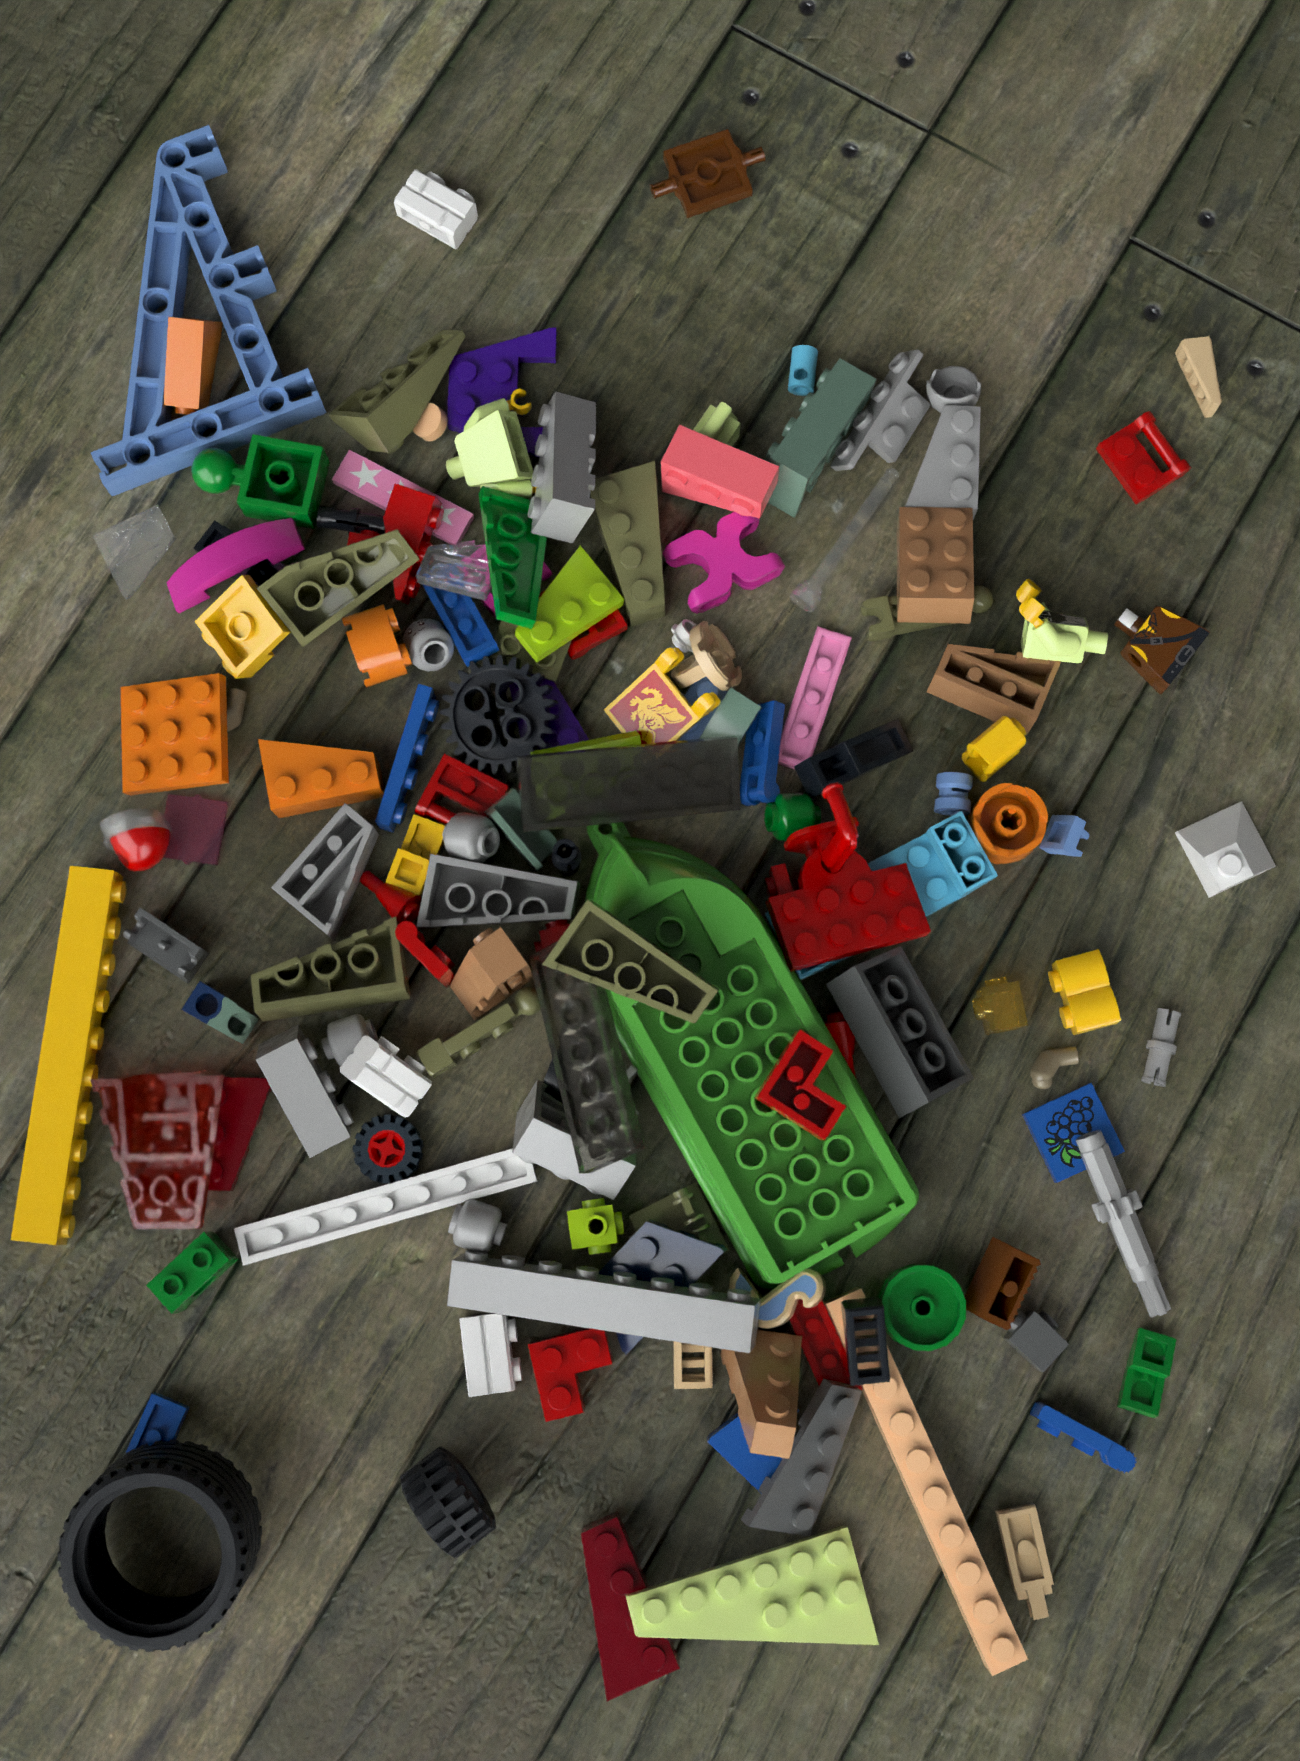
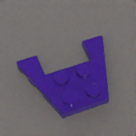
M556 328L544 329L455 355L449 365L448 429L462 433L464 425L477 407L504 398L506 401L510 400L513 391L518 389L519 363H556ZM521 427L528 454L539 458L540 456L535 455V446L539 435L542 434L543 427Z

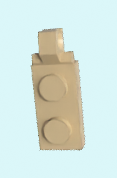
M1034 1503L995 1511L1012 1588L1016 1593L1017 1600L1026 1599L1029 1615L1031 1618L1033 1617V1620L1047 1618L1049 1614L1044 1595L1053 1594L1051 1585L1054 1583L1036 1506Z

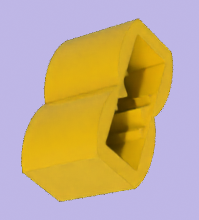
M1002 716L967 745V750L962 753V760L980 781L985 782L1019 754L1020 749L1026 745V731L1015 718L1009 719L1007 716Z
M1099 949L1056 960L1052 964L1053 970L1048 972L1053 992H1059L1063 1000L1064 1006L1059 1007V1013L1065 1029L1070 1028L1072 1034L1077 1035L1111 1026L1121 1021L1118 1005Z

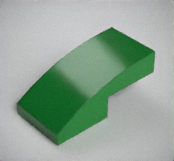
M1143 1328L1137 1329L1121 1384L1117 1403L1118 1408L1151 1418L1159 1415L1165 1378L1169 1377L1171 1372L1176 1338Z

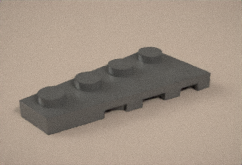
M823 1379L798 1421L801 1428L793 1440L790 1459H782L772 1478L766 1476L758 1489L762 1495L753 1510L747 1508L741 1518V1521L748 1527L810 1537L862 1393L859 1388L851 1386V1384Z

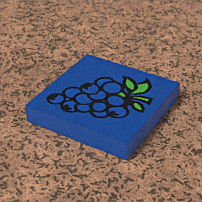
M1092 1083L1022 1114L1054 1183H1058L1086 1170L1075 1140L1086 1133L1101 1130L1113 1157L1125 1152Z

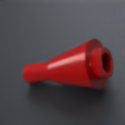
M369 870L362 874L359 882L376 894V898L391 918L396 916L398 922L401 923L403 921L413 922L418 917L421 902L419 895L384 883Z
M841 1011L826 1014L827 1021H824L856 1078L852 1057L854 1055L855 1037Z

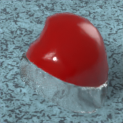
M129 809L110 815L100 822V829L104 835V846L109 850L115 851L121 863L130 871H145L153 868L163 859L171 840L170 832L172 830L170 823L161 812L153 809Z

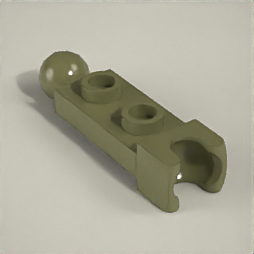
M976 585L974 586L972 612L984 613L993 604V594L987 587ZM881 596L867 599L860 606L862 616H876L880 620V623L871 625L868 629L866 639L870 642L892 638L893 635L956 624L897 622V596Z
M534 987L521 988L516 993L514 1002L511 1004H504L445 1042L439 1037L418 1049L416 1053L429 1075L435 1079L457 1065L454 1058L461 1055L463 1059H466L482 1048L480 1042L492 1035L494 1039H498L513 1030L514 1026L512 1023L518 1019L519 1015L532 1016L537 1014L543 1006V996Z

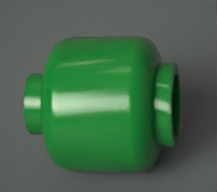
M806 793L778 794L775 802L766 804L764 811L765 827L768 832H772V835L777 840H787L792 833L800 829L820 824L821 810L818 805H814L812 798Z

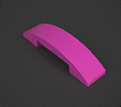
M292 518L254 525L230 534L195 554L179 567L167 581L175 610L180 614L209 599L208 588L265 559H268L275 565L304 550L305 547L295 521Z

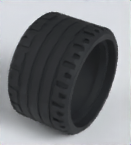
M179 1440L155 1441L150 1446L147 1443L127 1452L123 1458H118L78 1499L79 1501L71 1509L63 1526L65 1532L60 1536L58 1561L61 1562V1566L58 1568L59 1577L62 1578L63 1591L69 1597L68 1603L71 1607H74L78 1618L84 1620L92 1632L95 1630L102 1639L106 1641L109 1639L114 1642V1645L119 1647L123 1645L129 1647V1650L138 1651V1649H145V1652H154L155 1650L166 1651L170 1650L172 1646L176 1645L179 1648L188 1642L199 1639L203 1631L208 1633L221 1621L253 1570L258 1558L256 1554L260 1550L262 1526H259L262 1518L261 1511L258 1508L257 1497L252 1495L251 1491L253 1488L251 1484L246 1481L245 1475L241 1470L237 1471L233 1467L234 1463L231 1460H227L216 1450L215 1452L208 1450V1446L194 1444L192 1441H185L184 1443H179ZM156 1486L174 1489L195 1500L213 1520L220 1537L222 1559L218 1578L201 1591L188 1596L174 1598L153 1596L135 1588L116 1569L107 1549L105 1535L107 1514L116 1497L136 1488Z

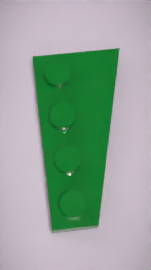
M482 486L478 496L496 619L532 629L537 617L547 537L531 533L533 519L528 518L531 500Z

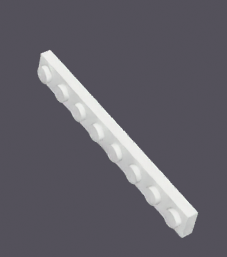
M512 1148L234 1228L242 1263L243 1265L252 1264L461 1204L469 1199H478L537 1182L534 1166L512 1153Z

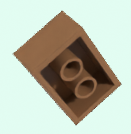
M899 507L897 526V622L970 624L974 604L973 508Z

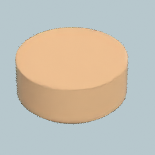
M428 403L413 432L425 441L438 439L447 427L448 419L445 411L433 403Z

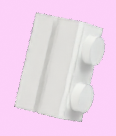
M414 169L406 181V185L402 187L394 200L398 217L454 249L459 248L466 237V233H469L478 217L474 198L463 189L458 188L454 191L445 186L443 179L433 172L424 174Z
M368 1035L363 1036L353 1049L354 1053L350 1054L340 1067V1073L402 1117H409L418 1105V1100L422 1099L432 1086V1081L422 1074L426 1068L409 1055H407L404 1061L397 1057L396 1054L400 1049L381 1036L376 1042Z
M495 1313L459 1318L468 1397L515 1391L517 1389L516 1381L523 1380L520 1357L513 1358L511 1342H518L515 1318L508 1319V1315Z

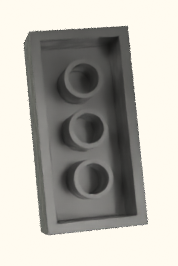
M901 946L850 968L826 984L899 1118L974 1079Z

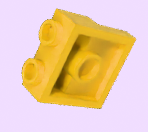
M241 575L195 621L202 631L204 641L215 649L222 659L224 669L235 678H251L274 656L272 650L291 633L257 590L258 586L250 575Z

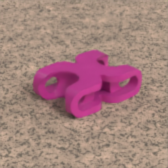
M733 512L722 517L718 522L716 538H713L703 530H695L666 546L663 556L671 567L677 568L693 563L701 566L708 574L707 580L694 588L689 594L687 604L693 613L699 614L727 602L731 596L732 582L744 590H753L775 579L782 573L785 565L778 554L772 552L754 557L746 554L740 547V541L757 529L759 518L742 516Z

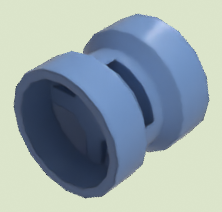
M959 772L937 774L936 787L939 790V797L935 799L934 812L953 816L960 811L963 812L964 816L971 814V801L968 799V792L972 789L973 776Z

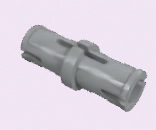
M1157 1008L1152 1039L1147 1040L1146 1044L1149 1053L1144 1075L1141 1079L1142 1082L1150 1084L1154 1081L1156 1086H1166L1171 1055L1176 1054L1177 1046L1174 1045L1179 1018H1181L1180 1012L1173 1010L1172 1013H1169V1009Z

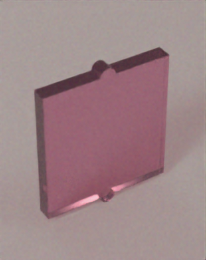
M168 794L162 827L170 831L171 840L163 858L182 860L186 865H190L191 862L218 865L229 803L203 799L198 794L194 797Z

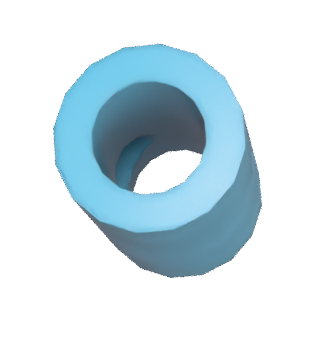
M797 345L792 348L788 391L790 393L800 396H807L809 392L814 393L818 350L815 347Z

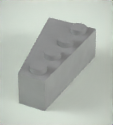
M555 392L550 402L542 405L539 413L538 424L543 426V430L535 446V455L540 457L539 465H536L532 475L531 486L536 487V493L529 504L528 518L533 519L531 533L573 543L595 510V499L589 497L591 490L593 491L595 488V475L590 474L596 459V449L589 447L593 444L596 436V402Z

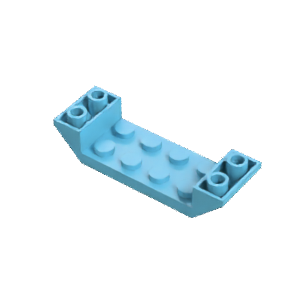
M962 811L933 825L925 834L868 863L872 871L906 863L926 917L960 900L998 876ZM767 912L765 916L776 935L769 912ZM849 957L795 970L799 979L802 980L826 970Z

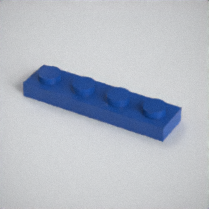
M421 684L417 686L375 823L381 830L394 833L396 824L401 825L407 812V803H403L407 789L413 790L418 776V769L414 768L418 755L423 756L426 751L429 735L425 734L428 722H434L439 709V701L435 700L436 695L432 687Z

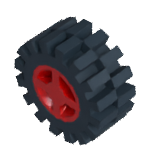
M393 1115L376 1116L371 1118L370 1122H365L361 1126L362 1130L360 1133H356L354 1138L356 1143L353 1145V1152H355L356 1157L354 1161L360 1167V1171L371 1180L381 1183H394L411 1177V1174L419 1168L418 1164L424 1155L422 1153L424 1144L418 1129L408 1120Z

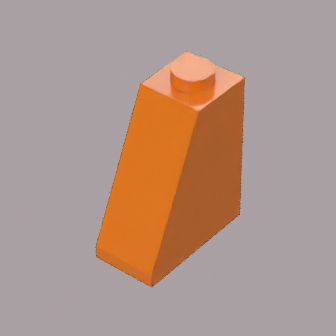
M168 317L163 405L175 406V413L188 415L196 412L197 409H204L209 406L222 333V322L185 317Z

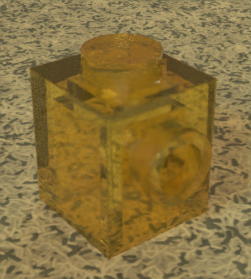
M1007 977L986 980V987L979 989L976 992L977 998H973L974 1014L977 1020H982L985 1035L1018 1030L1028 1026L1019 981L1008 983Z

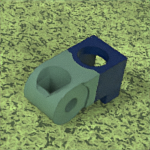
M199 981L181 1009L241 1044H244L259 1018L238 1006L233 1000Z

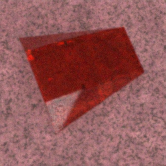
M212 1070L149 1072L90 1080L93 1091L99 1092L103 1109L99 1110L103 1126H109L114 1146L110 1147L114 1162H119L124 1179L120 1180V1184L134 1229L203 1228L224 1074Z

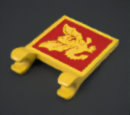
M678 647L667 648L654 664L604 709L621 733L638 732L641 740L642 759L647 766L657 760L696 723L721 703L720 698L714 692L701 695L691 706L666 673L680 664L685 658Z

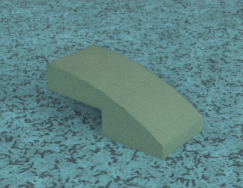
M730 687L692 752L721 771H724L762 707Z

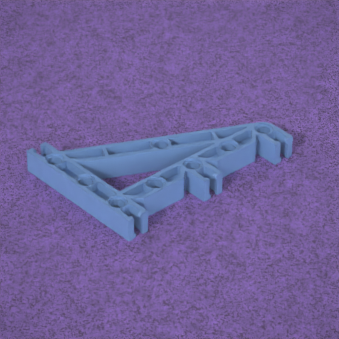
M209 125L166 141L157 152L123 437L119 442L91 452L94 462L101 470L99 476L102 484L111 496L192 466L196 455L204 449L215 447L228 452L251 443L252 434L269 436L326 413L308 368L283 377L259 315L252 302L277 292L258 245L233 254L204 181L228 173ZM183 162L181 165L173 167L174 164ZM208 221L206 225L197 227L200 222ZM192 247L250 391L170 421L172 406L163 405L168 317H183L190 249ZM260 269L262 270L261 273L248 276V275H250V274H252V273H254V272H256V271H258V270H260ZM226 281H233L228 287H220ZM167 306L163 312L155 313L157 308ZM249 342H258L254 348H244ZM311 390L313 396L291 402L293 398ZM274 403H284L279 410L269 411V408ZM217 428L214 435L203 437L206 430ZM150 454L147 461L136 463L141 455ZM127 463L126 467L111 474L109 473V468Z

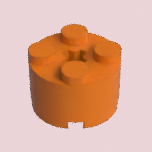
M384 604L342 618L343 624L345 626L351 624L353 629L347 631L346 634L359 671L362 673L368 672L370 678L363 680L366 688L408 674L406 667L411 666L412 662L405 643L397 644L394 633L400 631L393 608L385 610Z
M1002 783L991 787L980 797L971 810L967 821L990 862L994 864H1007L1024 859L1041 843L1047 828L1048 812L1043 800L1034 790L1026 786L1014 785L1013 783ZM1011 819L1014 823L1012 828H1004L1001 821H1009Z

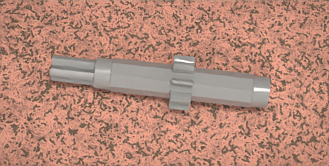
M1096 1130L1086 1133L1075 1140L1099 1199V1202L1091 1205L1097 1221H1101L1102 1224L1108 1222L1125 1266L1133 1282L1138 1286L1149 1316L1164 1315L1167 1313L1166 1311L1171 1310V1307L1158 1278L1159 1271L1155 1264L1154 1256L1135 1210L1143 1207L1137 1190H1132V1188L1126 1190L1102 1131Z

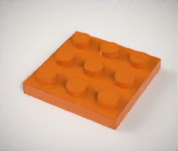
M215 673L121 687L122 790L124 794L131 796L229 783L226 676Z

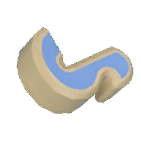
M737 1268L730 1277L729 1289L747 1290L751 1292V1297L760 1298L758 1327L772 1329L786 1324L793 1317L798 1300L802 1299L803 1306L806 1308H814L825 1296L826 1284L820 1273L807 1268L784 1281L762 1298L745 1272Z

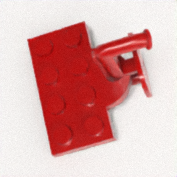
M838 782L827 785L822 791V796L828 800L835 820L800 829L792 833L783 844L785 851L805 854L807 859L800 870L798 878L799 890L769 897L765 902L790 972L925 937L931 932L907 864L903 863L872 871L866 860L854 851L857 846V827L859 822L857 817H852L843 793V785Z

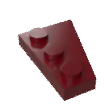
M199 1077L193 1190L234 1191L250 1149L249 1145L254 1131L264 1111L262 1110L269 1092L272 1091L266 1078Z

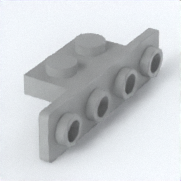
M919 349L901 352L892 359L889 364L890 371L885 379L873 389L871 393L872 399L866 409L855 418L853 422L854 428L850 435L835 450L836 457L830 465L835 471L853 469L867 445L887 463L896 462L931 405L907 383L924 355Z

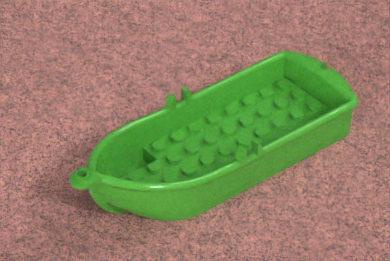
M608 810L596 812L588 821L587 833L599 856L590 877L585 902L593 900L719 989L697 1022L692 1023L592 984L596 998L631 1063L638 1069V1077L644 1084L653 1104L659 1111L753 1282L760 1288L774 1289L807 1268L824 1275L843 1266L844 1262L839 1257L838 1251L849 1245L853 1255L857 1258L885 1238L917 1205L919 1200L917 1185L796 972H790L781 946L769 925L748 896L733 881L704 860L671 845L631 837L621 818L616 813ZM607 823L611 825L612 831L604 835L599 832L598 828L601 824ZM799 1029L833 1050L813 1085L844 1104L846 1108L826 1140L818 1139L754 1098L792 1036Z

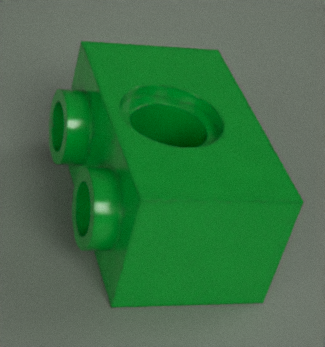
M204 1231L146 1286L171 1314L180 1313L228 1270L238 1258L214 1231Z

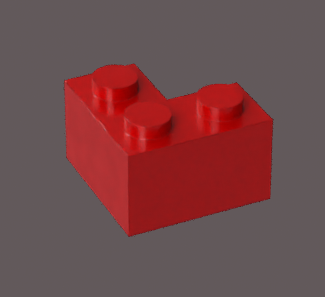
M800 1029L794 1033L754 1097L820 1140H826L846 1108L844 1104L813 1085L833 1050Z
M585 1328L533 1341L528 1344L545 1422L584 1413L585 1405L577 1373L613 1363L606 1331Z

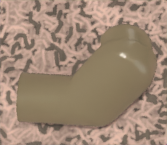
M1076 1046L1042 1051L1030 1069V1077L1034 1087L1038 1089L1051 1087L1053 1084L1052 1078L1060 1066L1078 1064L1079 1058Z

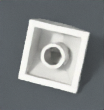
M1242 801L1175 832L1209 898L1276 866Z

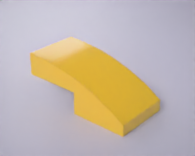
M413 814L401 848L397 849L386 883L421 895L424 890L430 855H439L443 847V830L445 825Z

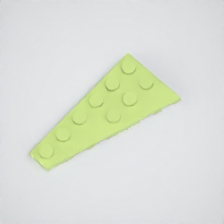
M845 1526L626 1594L634 1632L638 1637L879 1645L848 1527Z

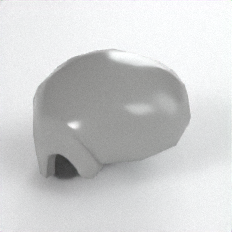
M948 366L941 370L935 369L930 380H927V397L932 408L942 413L944 405L975 406L981 394V383L976 375L965 367Z

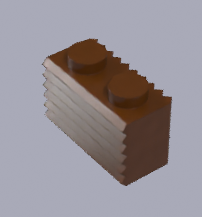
M992 1237L965 1295L966 1309L1005 1330L1011 1329L1010 1323L1015 1321L1013 1316L1018 1314L1017 1309L1021 1307L1020 1302L1025 1300L1023 1295L1028 1293L1027 1287L1031 1286L1030 1281L1034 1279L1033 1274L1038 1272L1037 1266L1041 1265L1040 1260L1006 1242Z

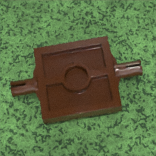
M729 129L663 151V159L669 172V178L650 184V190L654 199L673 192L680 200L686 217L690 218L751 197L753 189L747 176V167L766 161L765 153L761 146L742 153L734 144Z

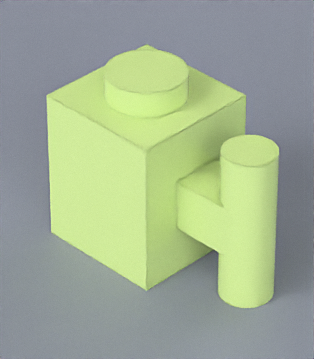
M720 402L717 408L710 404L693 430L733 446L739 438L741 423L738 422L737 417L731 412L732 408L728 404Z

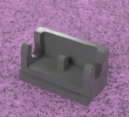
M140 907L134 915L137 920L136 925L132 930L126 929L123 936L128 939L127 943L189 984L210 953Z

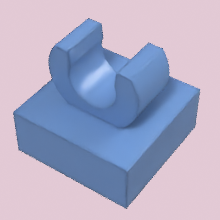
M1052 815L1039 848L1049 854L1081 857L1083 852L1076 849L1079 839H1088L1090 836L1084 830L1086 821L1074 815Z

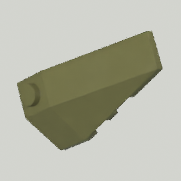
M441 330L407 355L408 363L398 365L392 369L387 368L380 373L383 379L381 382L368 391L363 386L354 391L329 414L330 418L369 451L392 453L398 450L404 444L403 439L414 430L466 337L462 330Z
M396 529L287 565L257 587V590L302 647H304L420 559Z

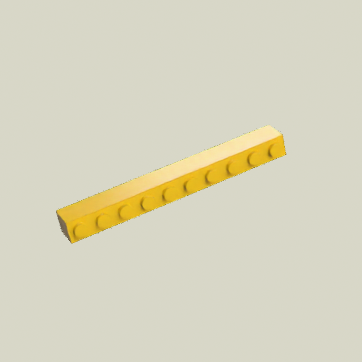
M70 866L12 1227L11 1240L67 1245L68 1238H71L74 1233L75 1216L71 1215L73 1201L78 1199L81 1190V1178L77 1177L79 1162L84 1161L87 1151V1141L83 1139L85 1124H89L92 1118L93 1105L92 1102H89L91 1087H95L98 1079V1065H95L97 1050L101 1049L104 1041V1029L100 1027L102 1013L107 1012L110 1002L109 991H106L108 976L113 975L115 969V955L112 954L114 939L117 940L120 935L121 920L117 917L119 903H123L127 890L123 876L114 870Z

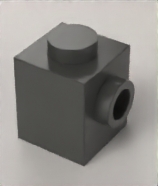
M1027 1310L1025 1314L1019 1311L1017 1315L1013 1316L1015 1321L1010 1323L1011 1329H1008L1003 1338L1036 1370L1044 1373L1069 1343L1056 1332L1059 1328L1058 1323L1043 1310L1039 1314L1032 1310Z

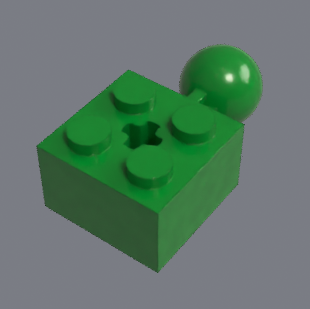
M252 434L245 465L237 464L233 456L227 451L212 447L204 449L196 455L192 463L191 472L196 485L207 493L220 494L228 491L233 485L240 486L237 503L245 517L266 521L292 518L296 526L315 529L317 513L321 504L330 462L324 448L321 446Z

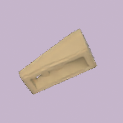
M1206 336L1184 339L1175 352L1176 358L1204 417H1212L1222 400L1211 338Z
M673 1341L674 1389L712 1388V1347ZM703 1352L704 1357L682 1358V1353ZM704 1367V1373L682 1374V1368Z

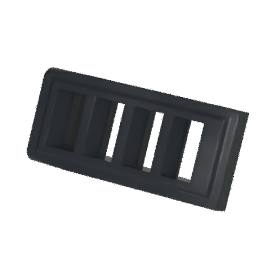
M879 1297L841 1301L851 1386L890 1382L885 1315L882 1301ZM873 1315V1318L854 1320L853 1318L857 1316ZM875 1329V1334L855 1336V1331ZM877 1346V1351L856 1353V1348ZM879 1361V1367L858 1369L857 1363Z

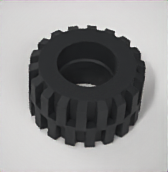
M443 1447L435 1449L400 1476L403 1494L414 1515L431 1539L448 1555L458 1558L496 1529L494 1513L481 1489L463 1464Z

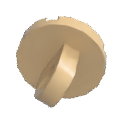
M702 621L690 630L689 636L694 654L683 660L673 669L671 673L673 680L679 688L688 687L704 677H707L721 691H728L730 687L733 689L738 686L742 679V670L740 666L734 667L732 659L736 658L735 650L727 637L717 626L713 624L708 626L707 621Z

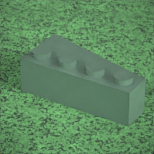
M839 358L832 370L826 368L823 371L816 385L818 387L816 393L809 392L800 406L799 411L802 413L798 419L790 418L782 433L784 439L780 444L774 442L765 456V461L779 466L778 483L768 501L769 504L795 518L801 509L805 491L811 493L825 463L829 464L843 436L846 437L853 426L855 418L867 404L876 378Z

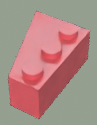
M682 425L678 426L661 460L662 492L734 511L742 516H752L760 519L778 483L779 466Z

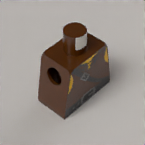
M1156 606L1146 620L1127 607L1114 624V626L1131 637L1120 652L1122 657L1159 694H1162L1210 633L1205 628L1161 606Z

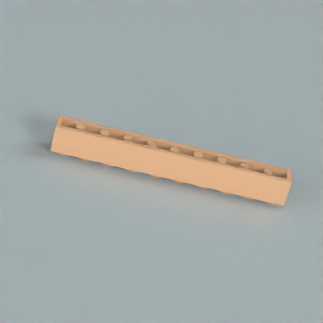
M859 1287L823 1302L845 1351L846 1344L841 1301L866 1298L862 1288ZM873 1315L857 1316L853 1318L854 1320L873 1318ZM875 1329L855 1331V1336L875 1334ZM877 1346L856 1348V1353L877 1351ZM887 1346L890 1382L861 1385L862 1392L982 1661L990 1674L994 1676L1028 1660V1657ZM879 1361L857 1363L858 1369L879 1367Z

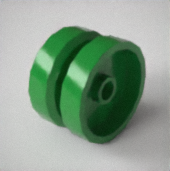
M909 1264L898 1268L883 1281L877 1297L880 1298L884 1305L886 1333L893 1341L914 1351H934L947 1346L959 1335L966 1319V1300L961 1286L948 1272L935 1266ZM923 1300V1303L928 1304V1310L918 1314L915 1309L916 1303Z

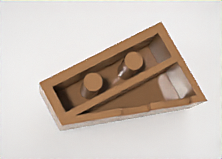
M501 927L496 931L489 928L473 940L475 946L469 949L449 985L474 1021L535 978L529 965Z
M757 1330L756 1345L750 1353L721 1349L720 1357L728 1371L730 1378L729 1386L737 1400L739 1407L738 1415L750 1453L790 1459L797 1423L802 1336Z

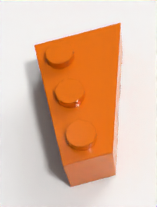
M258 739L270 809L278 818L343 806L344 803L348 805L382 798L385 789L380 763L373 752Z

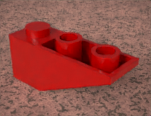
M395 483L383 516L385 533L397 529L420 559L393 579L395 599L408 605L410 598H415L419 591L421 578L418 577L422 563L426 564L432 552L430 539L433 530H437L441 525L444 509L441 508L442 502L435 496Z

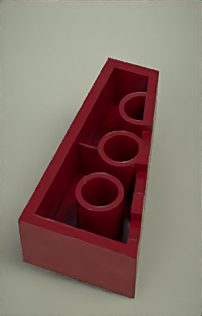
M618 1511L583 1526L581 1530L607 1702L680 1669L679 1656L671 1638H650L635 1635L626 1594L649 1588V1584Z

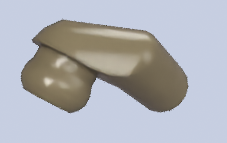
M229 689L227 698V732L235 729L242 722L247 692L243 690Z

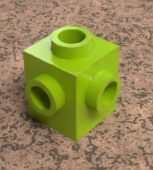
M604 1198L582 1201L583 1209L567 1211L572 1249L588 1247L589 1255L612 1252L611 1244L618 1243L617 1235L625 1234L622 1211L614 1212L613 1204L605 1205ZM594 1219H599L603 1223V1230L599 1234L593 1233L590 1229V1224Z

